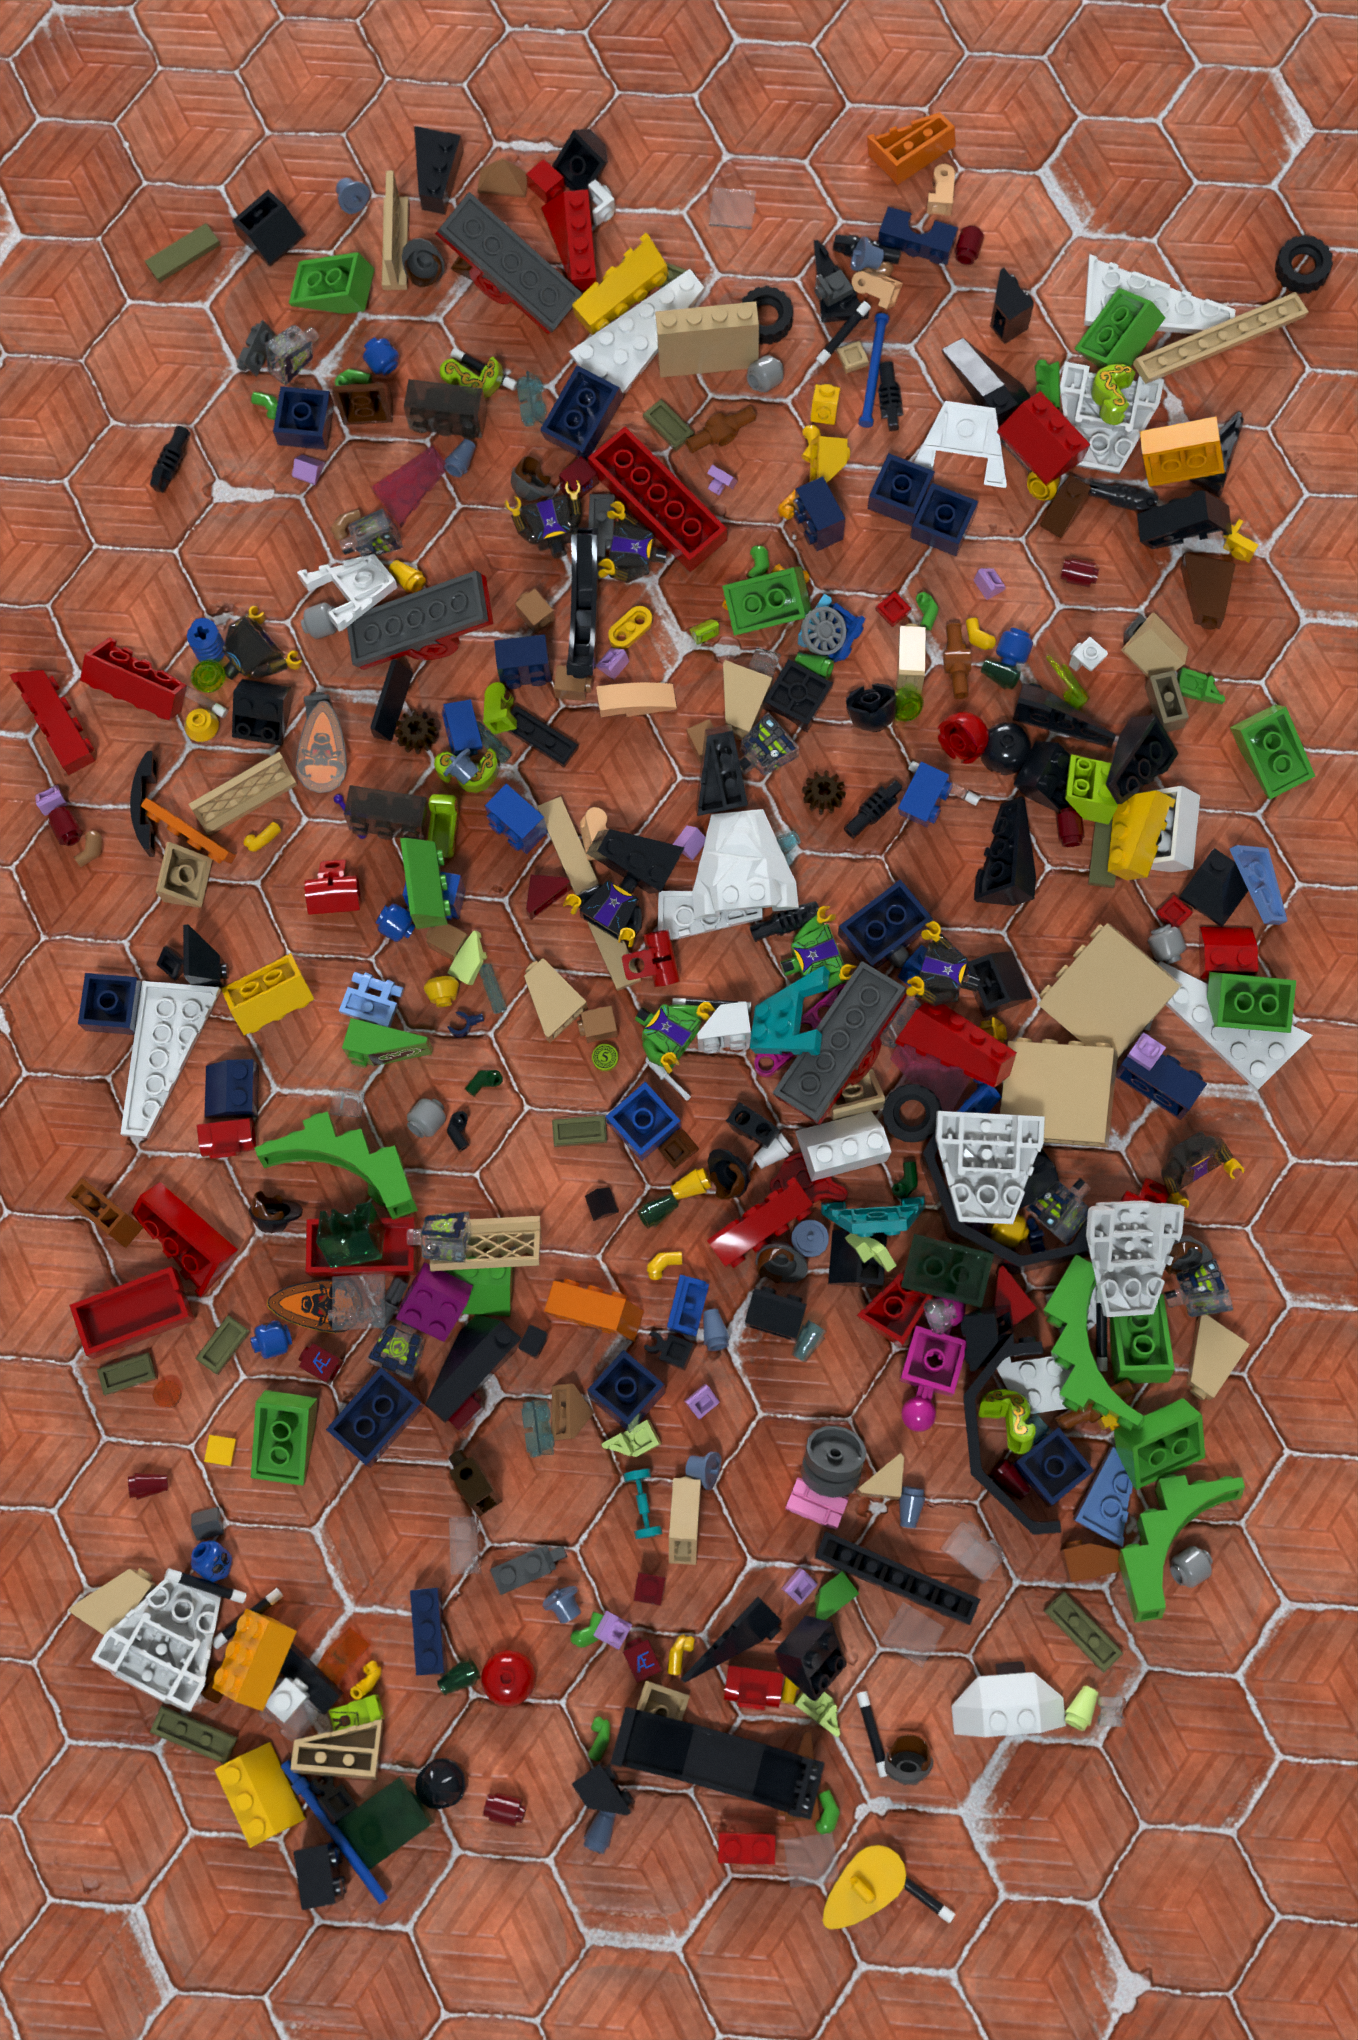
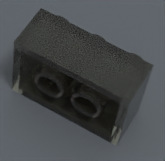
M408 380L403 407L409 429L418 433L436 432L442 436L459 435L466 439L483 438L487 416L483 388Z
M353 785L349 786L344 817L352 833L366 836L368 833L376 834L379 838L385 840H392L393 837L426 840L431 815L427 797Z

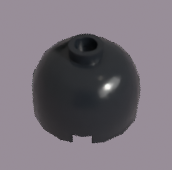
M878 683L872 684L873 689L864 690V686L859 687L846 698L847 713L856 727L865 731L879 732L889 726L896 718L898 700L895 690L891 686Z
M1002 722L995 724L988 729V744L984 753L980 756L981 761L992 772L994 770L1001 773V775L1015 774L1021 770L1030 753L1031 742L1029 735L1022 727L1015 723Z

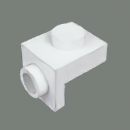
M595 179L588 185L589 198L597 206L593 210V220L598 226L603 221L606 222L612 218L615 213V201L610 190L605 185L601 186Z
M1089 637L1083 644L1078 643L1070 653L1072 657L1069 666L1077 671L1083 665L1089 671H1093L1107 657L1108 652Z
M297 1677L294 1680L285 1678L269 1697L266 1707L283 1723H286L301 1704L310 1698V1695L306 1692L308 1690L307 1685Z

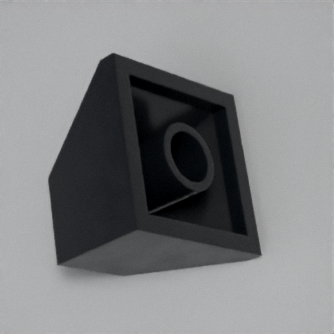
M591 129L572 131L552 165L564 177V184L570 191L587 190L588 185L599 178L608 163L606 144Z
M1214 848L1179 898L1223 927L1249 890L1236 863Z
M189 924L183 925L184 977L191 985L225 987V979L229 978L228 963H225L222 957Z

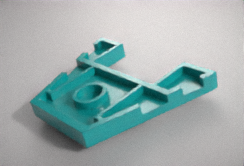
M825 966L816 969L755 1006L749 1047L755 1054H781L782 1051L792 1052L793 1055H801L802 1052H809L811 1055L820 1054L822 1034L817 1029L800 1034L804 998L828 990L830 971Z
M925 1196L901 1199V1206L847 1209L845 1201L821 1203V1214L851 1234H857L859 1237L873 1236V1233L884 1232L885 1235H898L901 1231H907L925 1209Z

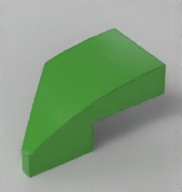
M1184 667L1178 671L1177 680L1183 697L1216 704H1223L1225 702L1224 695H1220L1213 683L1215 679L1212 675L1207 677L1205 674Z
M843 1571L819 1589V1593L815 1596V1618L826 1620L859 1594Z

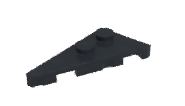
M814 240L816 276L821 274L823 278H826L840 269L837 265H834L828 251L819 243V240ZM854 289L853 294L827 307L823 300H819L821 323L847 321L861 305ZM869 312L862 319H868Z
M1239 411L1219 430L1225 473L1189 480L1218 498L1222 495L1244 422L1243 415Z

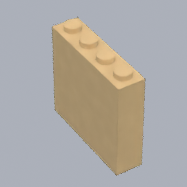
M756 302L655 312L660 378L748 369L751 363L758 360L759 321Z
M1107 923L1105 926L1100 924L1090 935L1093 940L1087 947L1083 944L1075 952L1073 957L1076 960L1071 966L1064 965L1057 973L1056 977L1059 980L1053 987L1047 985L1039 994L1041 1001L1038 1005L1077 1039L1085 1043L1086 1046L1095 1047V1043L1110 1044L1111 1048H1115L1118 1053V1060L1182 987V984L1110 923Z
M1016 1038V1041H1008V1047L1016 1051L1017 1054L1011 1074L1003 1082L1000 1114L1045 1117L1043 1143L1108 1148L1118 1058L1115 1048H1111V1045L1107 1043H1095V1047L1085 1046V1043L1070 1041L1068 1045H1064L1050 1039L1042 1040V1043H1033L1028 1038Z

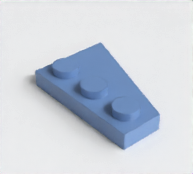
M1243 845L1229 848L1263 923L1280 925L1288 922L1269 849Z
M1109 1448L1072 1520L1115 1545L1123 1547V1533L1125 1522H1127L1128 1518L1127 1509L1133 1485L1116 1452V1448Z

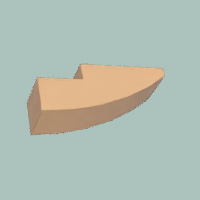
M644 682L596 686L601 717L626 714V717L677 709L673 684Z

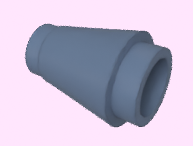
M464 439L445 459L446 464L444 467L452 476L461 477L467 473L474 450L476 449L472 441Z
M710 1309L704 1311V1345H707L709 1351L727 1348L730 1336L719 1314V1310Z
M903 1486L901 1497L899 1498L900 1526L916 1528L926 1499L924 1489Z
M599 1811L583 1837L585 1839L583 1846L594 1852L604 1854L606 1848L609 1849L616 1815Z

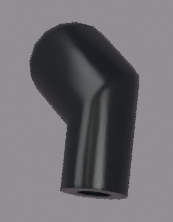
M464 1111L454 1113L447 1127V1134L459 1152L470 1146L463 1135L468 1121V1115Z

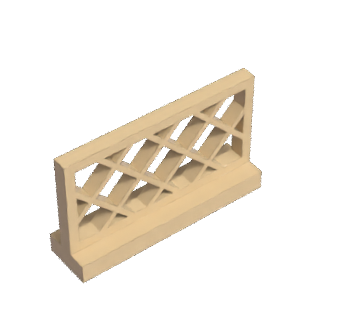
M386 171V197H384L382 287L383 290H408V276L405 274L402 265V252L409 237L408 197H399L394 171Z
M277 752L189 803V806L207 835L211 836L297 786V783L291 775L280 752Z
M540 1216L463 1220V1222H466L465 1228L460 1231L458 1239L468 1235L466 1243L468 1247L467 1251H465L466 1256L464 1260L458 1262L453 1261V1258H451V1261L430 1259V1271L538 1266L540 1261V1244H542ZM452 1220V1226L449 1227L450 1233H453L455 1231L453 1230L454 1223L457 1222V1220ZM440 1223L441 1225H439V1224L436 1225V1226L440 1227L441 1229L447 1230V1229L443 1228V1227H445V1226H442V1225H444L445 1223ZM434 1235V1236H433V1238H445V1237H437V1235ZM456 1240L455 1246H460L461 1240ZM513 1246L517 1247L514 1251L508 1250ZM443 1247V1250L458 1249V1247ZM486 1247L489 1248V1249H491V1250L487 1251L486 1253H484V1252L481 1251V1250L485 1249ZM525 1253H528V1254H530V1255H532V1256H521V1255H523V1254H525ZM499 1254L503 1255L501 1258H494ZM472 1255L477 1257L475 1259H467Z

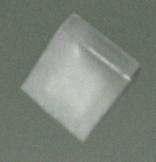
M756 648L750 661L749 669L773 678L781 655Z
M345 1087L335 1088L333 1090L330 1114L361 1118L365 1092Z

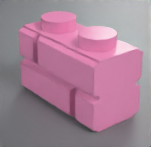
M797 1478L785 1510L837 1530L849 1498H830L819 1495L812 1491L803 1479Z

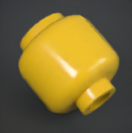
M1016 1214L1013 1224L988 1223L987 1233H989L990 1239L1009 1248H1015L1020 1242L1024 1243L1026 1241L1029 1228L1026 1227L1025 1218Z

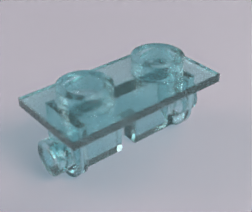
M526 371L527 377L519 378L516 385L519 401H528L520 405L521 421L525 426L529 427L533 426L535 421L543 424L547 410L542 400L543 384L541 380L529 371Z
M532 1400V1402L523 1403V1409H521L524 1428L533 1427V1432L525 1434L527 1453H530V1458L540 1457L541 1455H554V1437L549 1423L551 1413L547 1406V1401Z

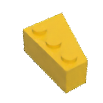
M1155 790L1135 794L1124 803L1118 804L1112 821L1107 872L1126 881L1148 877L1159 847L1156 845L1161 830L1165 831L1167 823L1164 821L1169 807L1174 806L1175 799Z

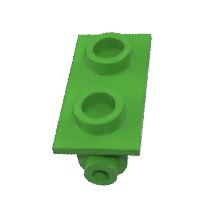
M1038 360L1034 366L1036 381L1038 382L1036 394L1041 391L1059 409L1060 364L1055 362L1048 365L1046 360Z

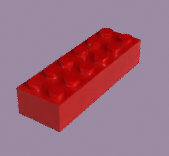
M626 426L588 457L589 464L598 473V480L612 494H615V497L689 572H692L727 541V528Z

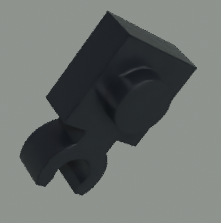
M650 1332L649 1335L657 1339V1344L653 1347L645 1345V1350L650 1354L661 1353L660 1361L685 1371L696 1347L695 1344L669 1334L667 1341H665L659 1333Z
M322 1775L321 1777L325 1785L319 1784L317 1779L314 1778L310 1783V1787L314 1793L322 1796L317 1804L331 1824L335 1825L355 1812L358 1806L342 1784L335 1788L333 1777Z

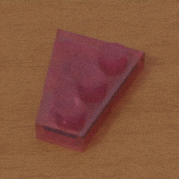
M433 446L371 487L374 494L400 528L405 524L409 514L419 506L420 500L427 491L434 487L446 471L444 467L446 462Z
M905 1044L902 1047L898 1045L890 1060L912 1084L922 1085L932 1090L940 1100L942 1111L952 1112L971 1077L963 1074V1069L959 1067H947L940 1064L941 1059L930 1054L924 1057L915 1053L916 1048Z

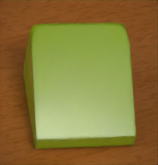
M709 619L689 629L696 645L719 635V624L716 620Z

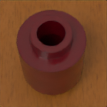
M971 225L961 229L954 251L956 254L955 259L959 263L972 265L978 259L985 237L980 228Z
M1075 558L1071 560L1065 559L1060 579L1067 580L1066 583L1090 588L1091 583L1096 584L1099 569L1094 568V562Z
M58 807L48 814V824L59 844L72 846L78 843L83 832L73 813L67 810L66 807Z
M1074 808L1060 810L1061 813L1056 815L1058 840L1062 843V847L1071 848L1082 845V839L1085 837L1082 817Z
M500 1793L495 1795L488 1794L483 1816L488 1817L489 1821L515 1828L517 1822H523L526 1806L522 1805V1799Z

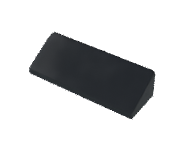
M395 659L391 660L370 726L374 738L386 741L393 740L394 731L397 727L396 722L399 720L413 676L410 669Z

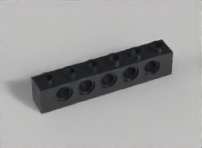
M829 1532L824 1533L814 1557L818 1561L967 1626L971 1625L981 1600Z

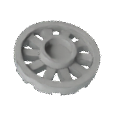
M818 607L809 611L801 625L803 642L813 653L830 655L837 652L844 644L846 625L842 616L833 608ZM834 618H836L837 621L833 624L832 621ZM808 629H809V630H812V631H814V632L808 634ZM835 629H840V633H836ZM833 638L837 639V644L834 642Z

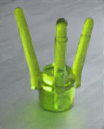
M1047 655L1046 659L1069 687L1063 694L1065 702L1079 710L1087 703L1090 697L1080 686L1066 664H1063L1061 669L1053 658Z

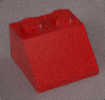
M1199 927L1200 978L1209 979V972L1255 976L1258 973V945L1253 929Z

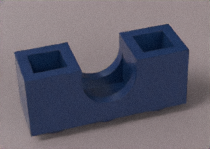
M888 206L879 230L878 241L881 242V245L900 248L902 252L909 256L922 257L935 264L948 265L957 239L958 227L934 221L933 227L928 233L917 234L910 229L911 213Z
M441 1588L410 1590L416 1676L447 1673L446 1646L442 1636L443 1606Z

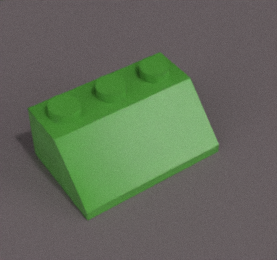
M1118 288L1074 349L1100 369L1112 364H1124L1130 367L1166 317L1152 301Z
M400 838L410 916L416 929L448 925L447 916H451V907L449 900L444 899L443 892L448 890L446 875H441L440 866L445 865L443 851L438 850L436 843L433 841Z
M1209 972L1207 1001L1214 1026L1291 1033L1297 980Z
M514 1267L442 1270L473 1286L468 1303L462 1314L511 1317Z
M1184 1398L1145 1415L1144 1422L1139 1431L1133 1427L1130 1431L1122 1426L1114 1429L1116 1452L1136 1490L1161 1479L1163 1476L1172 1474L1206 1458L1202 1414Z

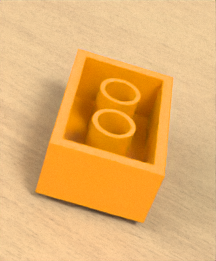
M1217 417L1140 431L1142 455L1149 487L1225 473Z
M245 1609L244 1614L237 1622V1630L233 1640L226 1648L221 1668L217 1670L214 1676L212 1688L235 1702L263 1711L297 1631L273 1618Z

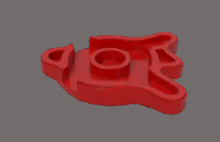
M802 1152L789 1156L769 1185L772 1193L776 1189L788 1185L786 1182L795 1177L813 1204L823 1199L843 1202L848 1196L847 1189L833 1182L832 1176L811 1181Z

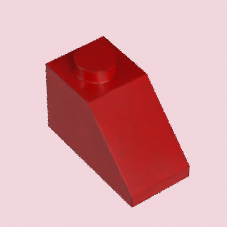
M1002 1266L996 1272L992 1306L1010 1305L1014 1328L1037 1308L1007 1269Z

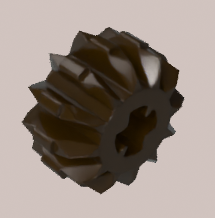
M413 710L411 717L404 713L403 718L405 721L397 720L396 725L399 729L394 731L395 737L399 738L397 740L398 745L405 746V751L408 753L414 748L418 755L421 752L420 748L424 747L426 751H429L428 743L436 744L437 741L434 735L438 734V728L434 726L436 724L434 718H428V714L425 711L418 716L417 711Z
M826 770L824 776L821 777L816 771L814 779L809 777L806 779L807 786L802 787V793L805 794L803 802L811 803L809 810L813 811L818 807L820 815H823L824 809H827L832 814L834 806L838 808L842 806L840 799H844L846 796V792L842 791L845 784L844 782H837L839 777L837 774L830 778L829 771ZM822 790L823 792L824 790H827L828 795L824 793V796H822L819 794V791Z

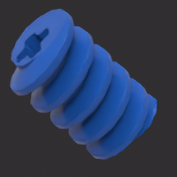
M207 618L195 619L188 629L187 641L199 662L204 665L217 664L225 656V652H223L226 651L225 642L213 621Z

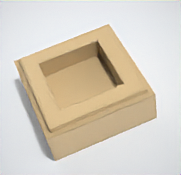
M860 341L837 348V355L845 373L869 366V360Z

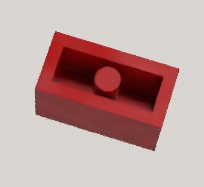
M719 1831L718 1863L775 1865V1833Z

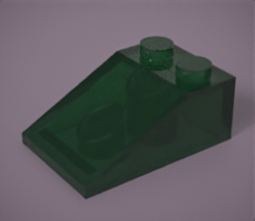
M914 1234L901 1288L982 1308L994 1254Z
M403 1775L380 1790L348 1814L343 1820L336 1823V1825L366 1867L371 1870L435 1822Z

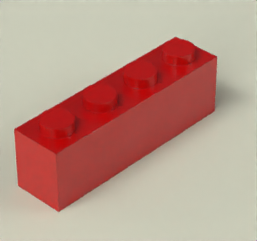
M588 189L562 192L541 207L567 279L582 294L597 282Z
M111 637L84 655L80 681L88 684L91 688L100 689L111 694L116 699H122L133 704L138 709H144L156 714L161 719L170 721L182 711L187 685L163 670L155 671L152 669V663L146 659H136L133 657V651L127 647L120 649L116 646V641Z
M44 670L10 674L9 676L22 694L20 695L32 714L35 715V721L43 734L46 735L47 742L66 773L71 775L95 762L92 755L95 749L88 737L83 739L80 732L84 729L77 717L71 718L68 711L72 710L65 696L60 698L57 690L60 687L54 676L48 677Z
M937 999L933 1002L928 1000L918 1007L895 1041V1044L902 1047L907 1044L916 1048L915 1053L924 1057L930 1054L941 1059L940 1064L944 1066L959 1067L963 1069V1074L994 1088L1010 1076L1017 1054L1016 1051Z
M795 1177L786 1182L788 1185L773 1191L764 1199V1202L754 1205L740 1219H735L707 1240L726 1268L729 1265L732 1268L737 1267L746 1260L744 1257L746 1253L752 1249L755 1253L768 1244L767 1238L773 1234L776 1237L781 1236L790 1229L788 1224L794 1219L800 1222L812 1213L810 1208L813 1207V1203Z
M161 1182L142 1193L131 1212L153 1240L158 1239L163 1248L162 1252L167 1258L173 1257L182 1268L180 1274L185 1280L191 1279L197 1287L195 1292L200 1298L208 1292L229 1268L238 1252L235 1246Z
M936 1238L882 1292L860 1311L857 1317L879 1335L902 1348L960 1252Z

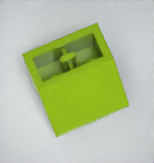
M1071 754L1065 799L1083 819L1109 825L1118 807L1106 786L1112 763Z

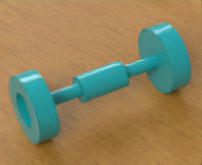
M650 1469L624 1473L625 1483L636 1481L638 1495H636L639 1515L643 1517L645 1529L634 1531L636 1540L662 1535L661 1526L650 1527L647 1514L650 1513L647 1494L643 1493L641 1480L651 1477Z

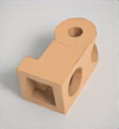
M940 164L934 170L932 186L935 193H929L926 214L951 216L955 170L948 164Z
M871 269L857 272L852 277L851 282L856 292H867L879 298L878 306L885 309L895 306L903 284Z
M597 807L590 808L580 822L585 853H587L598 831L606 830L607 815L602 809ZM586 854L587 860H596Z

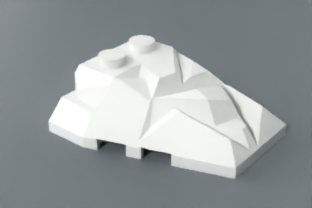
M1065 362L1060 383L1063 415L1091 444L1083 461L1076 466L1119 474L1140 438V431L1145 430L1159 406L1164 380L1157 379L1145 384L1139 375L1138 380L1133 381L1130 387L1121 390L1129 403L1127 410L1123 412L1125 415L1124 420L1119 425H1109L1099 416L1101 406L1096 404L1091 396V388L1096 374L1089 373L1090 366Z
M763 809L711 814L692 892L695 919L721 917V912L772 907L773 911L799 909L795 878L791 873Z
M937 1111L935 1139L959 1222L1013 1224L1025 1193L1023 1191L1028 1177L1032 1175L1034 1170L1032 1166L1037 1153L1041 1151L1043 1146L1045 1117Z
M1150 1201L1099 1202L1088 1209L1086 1238L1104 1316L1117 1317L1154 1314L1165 1283L1161 1279L1166 1264L1171 1266L1174 1258L1169 1256L1174 1241H1180L1182 1236L1185 1206L1153 1203Z
M164 1579L138 1606L130 1610L125 1615V1618L105 1633L91 1660L111 1672L116 1678L150 1696L190 1712L205 1685L206 1671L221 1598L217 1595Z

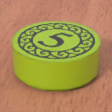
M601 1044L594 1049L592 1061L597 1069L610 1071L618 1064V1053L613 1046Z

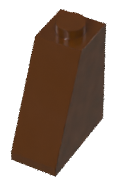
M1185 553L1180 568L1195 624L1209 630L1220 629L1225 618L1236 564Z

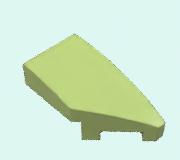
M473 931L448 971V974L467 985H473L483 960L487 959L486 952H483L480 938H482L481 933L478 931Z
M851 1233L845 1237L846 1241L856 1250L864 1263L873 1257L887 1272L897 1266L886 1247L875 1239L859 1237L857 1234Z
M645 1420L638 1424L630 1433L628 1431L620 1433L601 1445L603 1448L611 1449L627 1456L638 1457L662 1443L650 1420Z
M801 1691L795 1699L794 1705L838 1738L840 1730L837 1723V1706L833 1698L824 1692L817 1701H812Z

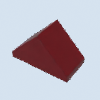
M530 874L526 906L527 915L530 920L534 919L572 889L568 878Z

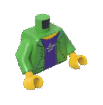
M831 906L820 907L817 915L804 924L793 938V943L791 944L793 957L780 962L784 976L799 972L801 978L816 969L825 966L830 971L828 989L841 985L851 978L849 972L851 969H855L856 966L844 965L828 924L824 925V922L833 921L836 918L835 914H831L828 917L825 915L826 910Z
M703 1002L699 1006L674 1004L668 1006L663 1004L653 1014L642 1007L636 1015L635 1021L645 1027L642 1032V1046L648 1060L651 1063L664 1067L667 1073H671V1068L675 1064H680L678 1060L701 1030V1020L699 1019L702 1018L707 1022L710 1018L707 1013L715 1012V1008L709 1002Z

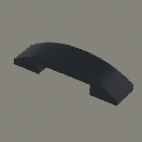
M147 751L139 763L133 779L130 796L133 828L140 844L149 857H155V831L150 824L145 825L146 809L141 807V804L146 798L147 784H157L158 759L153 751Z

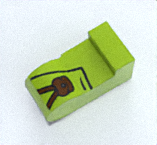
M495 682L488 686L484 698L483 723L493 735L517 729V720L511 714L510 709L514 698L500 682Z
M379 1694L328 1710L333 1731L385 1719Z

